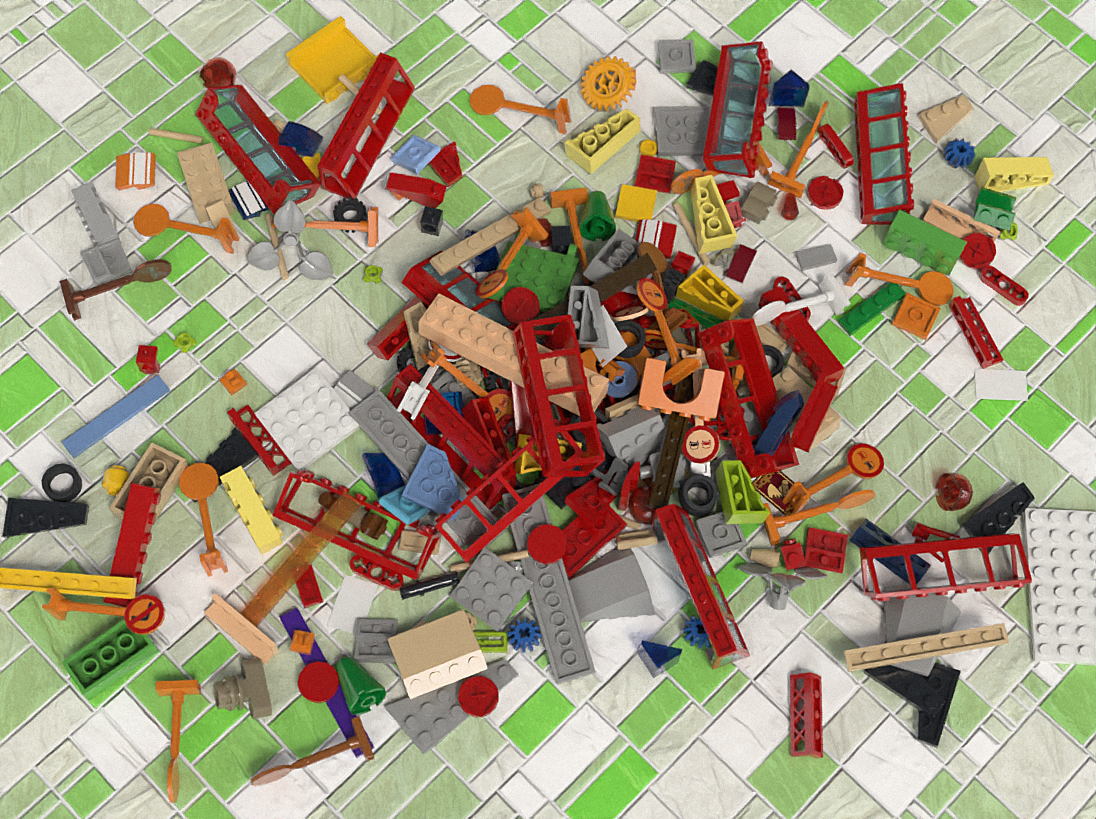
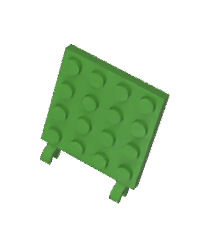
M517 231L515 235V240L520 234L519 231ZM508 241L497 269L499 268L500 263L502 262L503 258L511 248L513 242ZM522 244L505 270L509 276L507 282L497 293L487 298L502 302L511 289L526 287L538 296L540 311L547 312L565 301L579 265V258L576 257L578 245L570 244L568 254L564 255Z

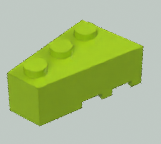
M741 460L722 461L715 474L725 523H763L769 516L770 511L768 508H765L760 499L761 495L755 491L751 484L752 480Z

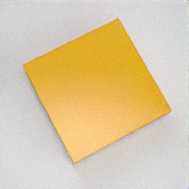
M622 184L615 218L633 222L652 220L657 190Z

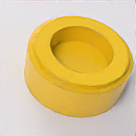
M644 140L640 144L639 152L641 155L654 157L658 146L653 140Z

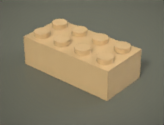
M213 143L177 152L199 223L211 221L204 206L219 199L223 200L229 215L234 214V207Z
M788 366L773 377L779 400L795 390H799L803 397L804 406L790 427V430L793 432L813 389ZM832 407L829 408L811 449L839 429L841 416Z
M151 442L109 507L113 516L123 521L131 483H139L160 488L161 501L159 505H156L155 510L158 518L178 487L182 472L189 466L186 459Z

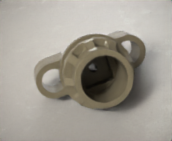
M261 658L241 661L242 680L239 679L237 674H233L232 679L230 676H225L221 681L214 682L213 692L218 710L227 709L233 711L236 707L238 710H242L243 702H248L252 719L272 716V706Z

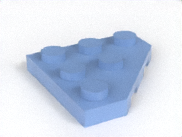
M427 444L402 493V498L439 515L442 513L447 515L452 511L450 506L458 499L463 501V498L459 492L446 453ZM462 508L450 520L456 522Z

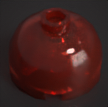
M215 57L204 64L200 71V79L202 77L203 85L207 89L208 87L235 85L237 73L230 61L222 57ZM215 91L217 94L222 93L221 91Z
M949 472L941 474L936 482L935 489H938L939 496L936 495V500L944 511H958L967 507L971 502L973 488L966 476Z
M651 486L637 488L632 492L628 500V509L631 517L642 525L652 524L656 510L646 506Z

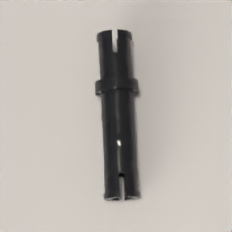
M455 571L454 573L423 582L420 580L416 581V584L400 587L399 591L401 592L402 600L418 595L421 597L425 593L459 584L460 579L458 572Z

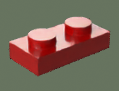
M312 564L293 569L292 572L304 609L323 603Z

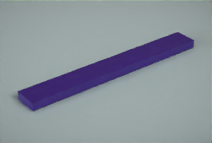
M298 608L279 617L291 640L294 630L311 633ZM315 639L311 655L299 653L305 666L314 662L328 663ZM339 684L337 693L326 704L347 741L348 738L355 736L351 719L358 716L353 715L348 710L342 687ZM366 733L371 749H374L375 747ZM360 748L352 750L356 759L363 755Z

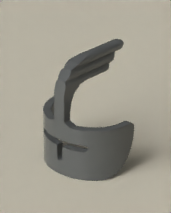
M615 457L607 474H602L596 468L591 474L602 480L598 487L617 496L629 472V467L624 461ZM616 472L617 474L615 475L611 484L608 486V483L610 482L612 476Z

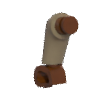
M323 492L319 496L318 502L323 506L324 512L361 529L363 534L375 540H378L385 533L387 519L375 513H369L353 501L337 494L331 495L329 492Z

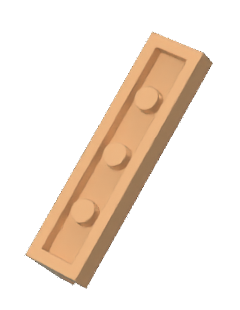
M936 199L932 201L923 219L924 222L962 240L972 233H982L995 242L1000 233L999 230L982 222L975 221L974 218Z
M215 593L211 597L214 603L204 614L254 657L261 658L262 663L266 665L278 651L276 643Z

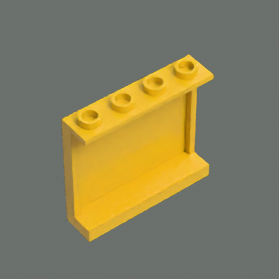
M339 16L286 53L287 64L326 104L335 101L345 91L350 90L338 79L342 74L352 83L357 84L367 77L379 54L375 56L346 27L345 19L342 16Z

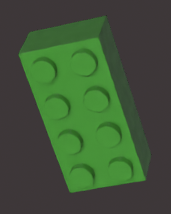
M899 210L890 226L883 245L887 246L890 250L902 253L907 258L920 262L924 266H929L937 270V272L949 276L967 242Z
M123 619L61 663L82 694L90 701L159 651L147 634L139 635L133 633Z

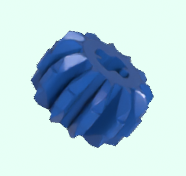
M955 138L947 144L944 150L945 160L949 161V165H955V169L958 166L963 169L966 165L969 166L972 163V159L975 157V146H970V141L964 142V138L961 141Z
M694 615L691 616V621L687 620L685 622L686 628L683 629V633L687 634L685 641L692 640L691 647L697 643L698 649H701L703 644L709 647L710 641L699 616L698 619ZM699 628L704 630L701 634L697 633Z
M527 618L523 619V623L517 619L515 622L516 626L511 624V631L507 633V637L511 638L509 645L515 644V651L521 647L522 653H525L528 647L532 652L534 650L533 645L539 646L540 642L538 639L542 638V634L538 633L540 626L534 627V620L528 624ZM528 633V637L521 638V634Z

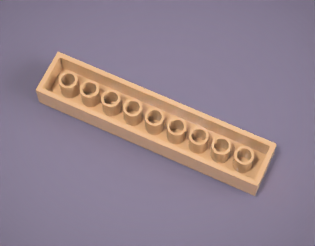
M438 294L419 320V334L524 387L512 330ZM536 343L539 353L553 352ZM561 356L540 360L548 390L573 386L566 357ZM583 366L588 380L589 394L592 397L593 411L595 412L608 391L610 379ZM575 392L548 396L549 401L580 416Z

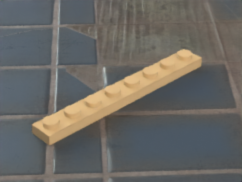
M540 197L517 210L520 213L523 212L524 208H528L538 221L551 212L550 208ZM513 213L431 258L430 263L443 276L516 234L517 231L521 230V227L511 216Z
M1000 623L851 649L843 653L847 671L851 672L1005 645L1009 643L1005 624Z

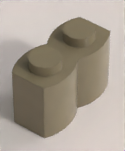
M757 181L741 208L742 216L757 224H760L762 220L765 221L770 212L768 208L770 206L773 207L778 198L775 196L777 190Z

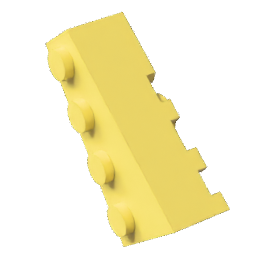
M629 109L608 118L607 122L593 126L592 130L578 134V137L573 140L565 141L566 156L590 174L594 173L641 131L640 117Z
M1048 157L983 158L974 177L979 191L981 187L1003 192L1048 185L1054 174Z
M708 175L695 178L690 191L698 253L703 254L732 247L737 238V233L713 176Z
M242 466L222 475L220 479L225 491L261 555L283 544L281 540L283 536L282 531L278 525H273L272 520L274 518L270 510H265L263 506L265 502L261 494H256L254 490L256 486L252 478L247 477Z

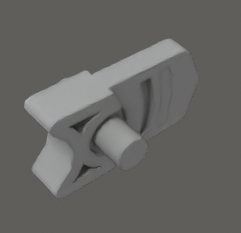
M731 248L723 249L715 259V266H722L728 269L736 251Z

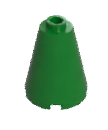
M601 191L589 193L579 225L581 236L590 241L596 242V239L608 240L616 231V224L606 195Z
M343 657L339 660L336 670L348 710L353 715H362L371 711L370 707L376 704L378 706L381 704L387 694L384 686L353 657Z

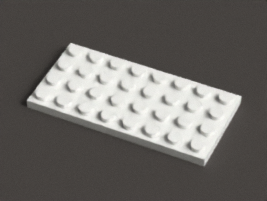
M1026 508L1023 512L1026 559L1032 578V583H1028L1033 662L1096 666V512Z

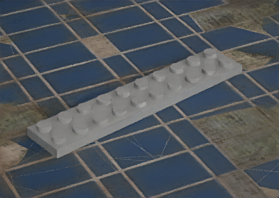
M378 389L351 410L349 415L409 481L428 443ZM453 471L459 492L464 500L468 497L465 493L470 489ZM477 496L471 499L473 505L491 525L499 521ZM467 505L463 506L456 522L450 519L446 522L468 547L487 532L485 525ZM505 528L499 535H497L490 543H488L485 547L487 548L491 543H493L497 538H499L504 532H506V528Z
M540 483L517 490L516 493L524 499ZM510 493L502 495L508 513L518 502ZM541 496L510 524L518 551L528 549V537L535 528L540 525H552L544 496ZM529 553L530 557L520 560L525 576L534 582L529 591L556 684L560 685L595 674V667L562 558L554 564L545 565L535 561Z

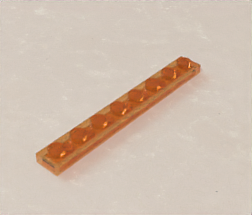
M345 491L240 614L257 628L358 510L361 504Z

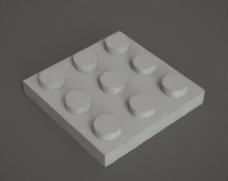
M709 106L656 107L658 156H703L709 124Z
M484 547L450 597L499 632L534 582Z

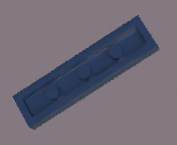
M867 518L849 540L859 548L901 544ZM917 554L910 555V560L917 586L931 564ZM903 556L874 558L910 584Z

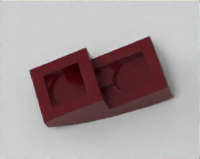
M777 107L778 140H796L795 108Z
M740 244L726 277L743 284L757 250Z

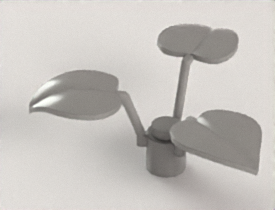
M291 199L279 208L274 215L275 226L278 230L285 232L284 238L278 247L274 249L271 242L262 241L251 248L247 257V262L250 265L261 270H272L277 267L280 261V257L276 252L284 244L288 246L297 245L303 260L299 269L305 277L312 280H322L333 274L331 263L324 253L313 251L308 253L307 257L304 256L299 236L305 227V217L298 205Z
M745 563L737 566L735 569H740L753 576H766L769 581V594L772 595L770 607L777 610H785L791 591L805 584V580L800 577L816 580L826 579L828 576L814 568L804 566L794 569V572L797 573L796 575L772 573L771 568L758 563ZM772 579L775 580L781 586H776L775 589H773Z

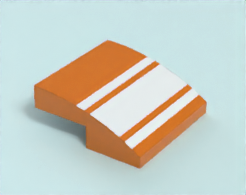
M130 153L117 156L115 188L119 191L132 187L141 190L155 186L156 154Z

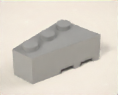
M91 181L72 189L71 191L78 204V207H75L80 218L84 217L85 221L82 223L87 232L91 231L92 235L89 237L93 245L101 246L116 239L120 240L93 182Z
M571 286L568 315L572 316L573 323L575 324V333L579 347L609 349L598 291L589 286Z
M641 406L627 411L625 416L611 418V422L604 425L597 424L600 438L606 451L614 458L618 457L621 460L665 428L660 415L655 410L641 409Z

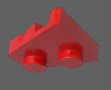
M454 141L441 149L428 163L447 187L462 179L457 146Z

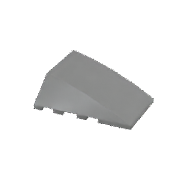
M616 548L568 579L581 622L655 615L649 588L635 553L631 548L622 550Z
M908 584L893 587H885L883 590H903L911 589V587ZM935 592L928 593V597H916V594L909 595V599H897L896 596L889 597V601H885L884 604L887 630L886 641L891 643L949 633L952 631L962 611L948 596L935 595ZM938 656L891 665L928 677Z

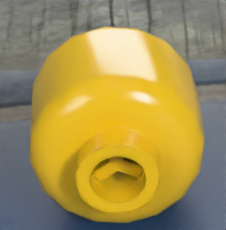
M112 465L111 468L106 469L104 472L102 487L109 495L117 496L130 474L126 471L125 467Z

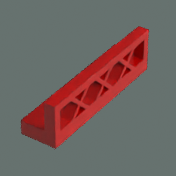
M961 296L953 298L949 307L981 368L984 369L1001 363L1004 359L971 298L962 299ZM965 304H967V305L969 306V308H970V313H969L968 309L966 308Z
M823 372L820 373L791 437L790 446L808 453L838 390V386L825 382L827 374Z
M246 405L237 412L234 408L227 411L230 421L255 450L259 459L272 476H275L292 464L249 405ZM249 412L251 415L250 423L244 422L240 416ZM252 427L262 429L261 437L255 436L252 433ZM263 441L272 442V451L265 450L262 446ZM274 456H282L285 462L277 466L273 460Z
M812 672L790 675L792 757L810 756L813 758H823L822 676ZM804 679V686L799 691L797 689V680ZM802 698L804 700V707L799 711L797 703ZM802 718L805 721V726L800 732L797 729V723ZM801 739L805 741V751H798V743Z

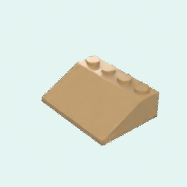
M464 609L387 638L410 699L488 669Z

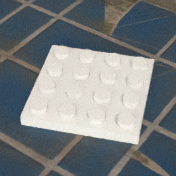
M317 368L313 369L254 413L295 468L302 471L360 428L358 423L349 415V408Z

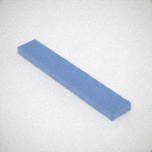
M159 375L155 376L61 443L70 455L76 458L170 391L169 387Z

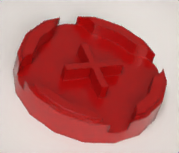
M820 176L812 180L807 191L811 204L822 210H830L839 206L844 194L843 187L839 181L831 179L829 176Z
M972 233L963 239L967 243L959 258L965 266L976 270L983 269L992 263L996 255V245L990 237L982 233Z
M516 287L511 289L503 298L502 311L510 322L519 325L521 322L532 321L537 318L540 311V302L538 296L532 290L526 287Z
M550 524L540 525L535 528L527 541L528 551L532 558L538 563L545 565L558 562L565 555L568 546L566 536L562 530Z
M326 662L310 663L303 668L298 678V688L304 699L318 704L332 699L337 693L336 691L340 683L338 673L333 666Z
M484 676L471 677L462 683L458 691V702L461 709L467 715L474 718H483L490 715L496 709L499 702V692L496 684L491 679Z

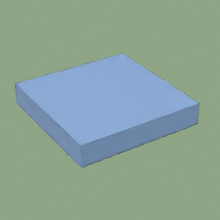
M413 135L391 157V161L418 174L441 150L438 145Z

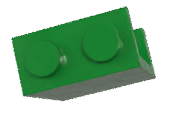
M981 187L975 201L974 220L1010 230L1016 213L1012 212L1016 197Z

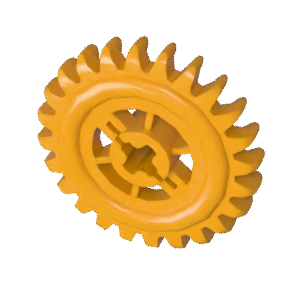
M607 56L606 60L600 58V62L595 60L594 66L589 65L590 70L584 71L586 76L581 77L583 82L580 84V87L583 89H581L580 93L583 95V100L587 101L588 106L592 104L594 110L598 106L600 112H602L603 107L609 112V106L615 111V104L622 107V100L628 103L626 96L633 97L629 90H636L631 85L637 83L633 79L636 77L633 67L628 62H624L623 58L618 60L616 56L612 60L610 56ZM596 83L600 85L598 90H596Z

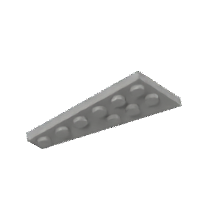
M504 659L487 666L488 669L415 698H405L385 706V709L421 753L425 755L471 717L461 709L458 702V691L462 683L471 677L484 676L491 679L496 684L498 692H500L515 680L519 674Z

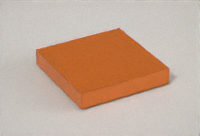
M906 293L891 325L926 340L941 308Z

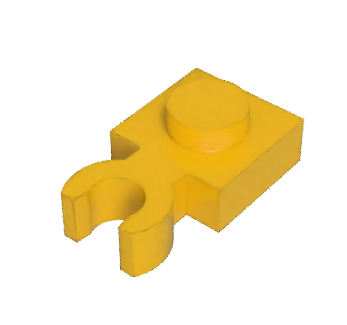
M320 153L302 157L317 179H320L317 167L321 160Z

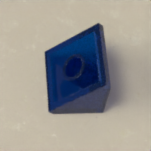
M790 69L774 83L769 106L804 107L810 84Z
M469 229L465 230V239L477 232ZM496 245L470 260L474 273L489 272L497 269L500 258Z
M384 453L362 454L363 465L377 498L383 497L405 485L400 471Z
M642 640L638 655L652 677L655 678L678 664L682 649Z

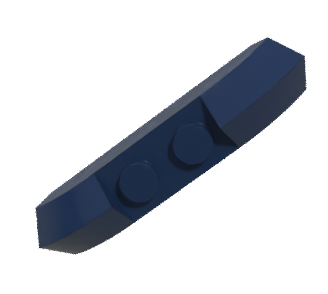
M799 390L788 393L772 408L775 411V415H771L768 419L766 430L759 434L757 438L758 443L752 441L756 456L763 453H768L772 456L775 454L804 406L803 397Z

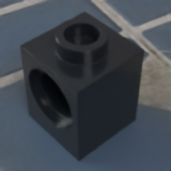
M425 206L420 221L421 233L439 236L443 224V210Z
M552 226V252L568 254L571 244L570 226Z

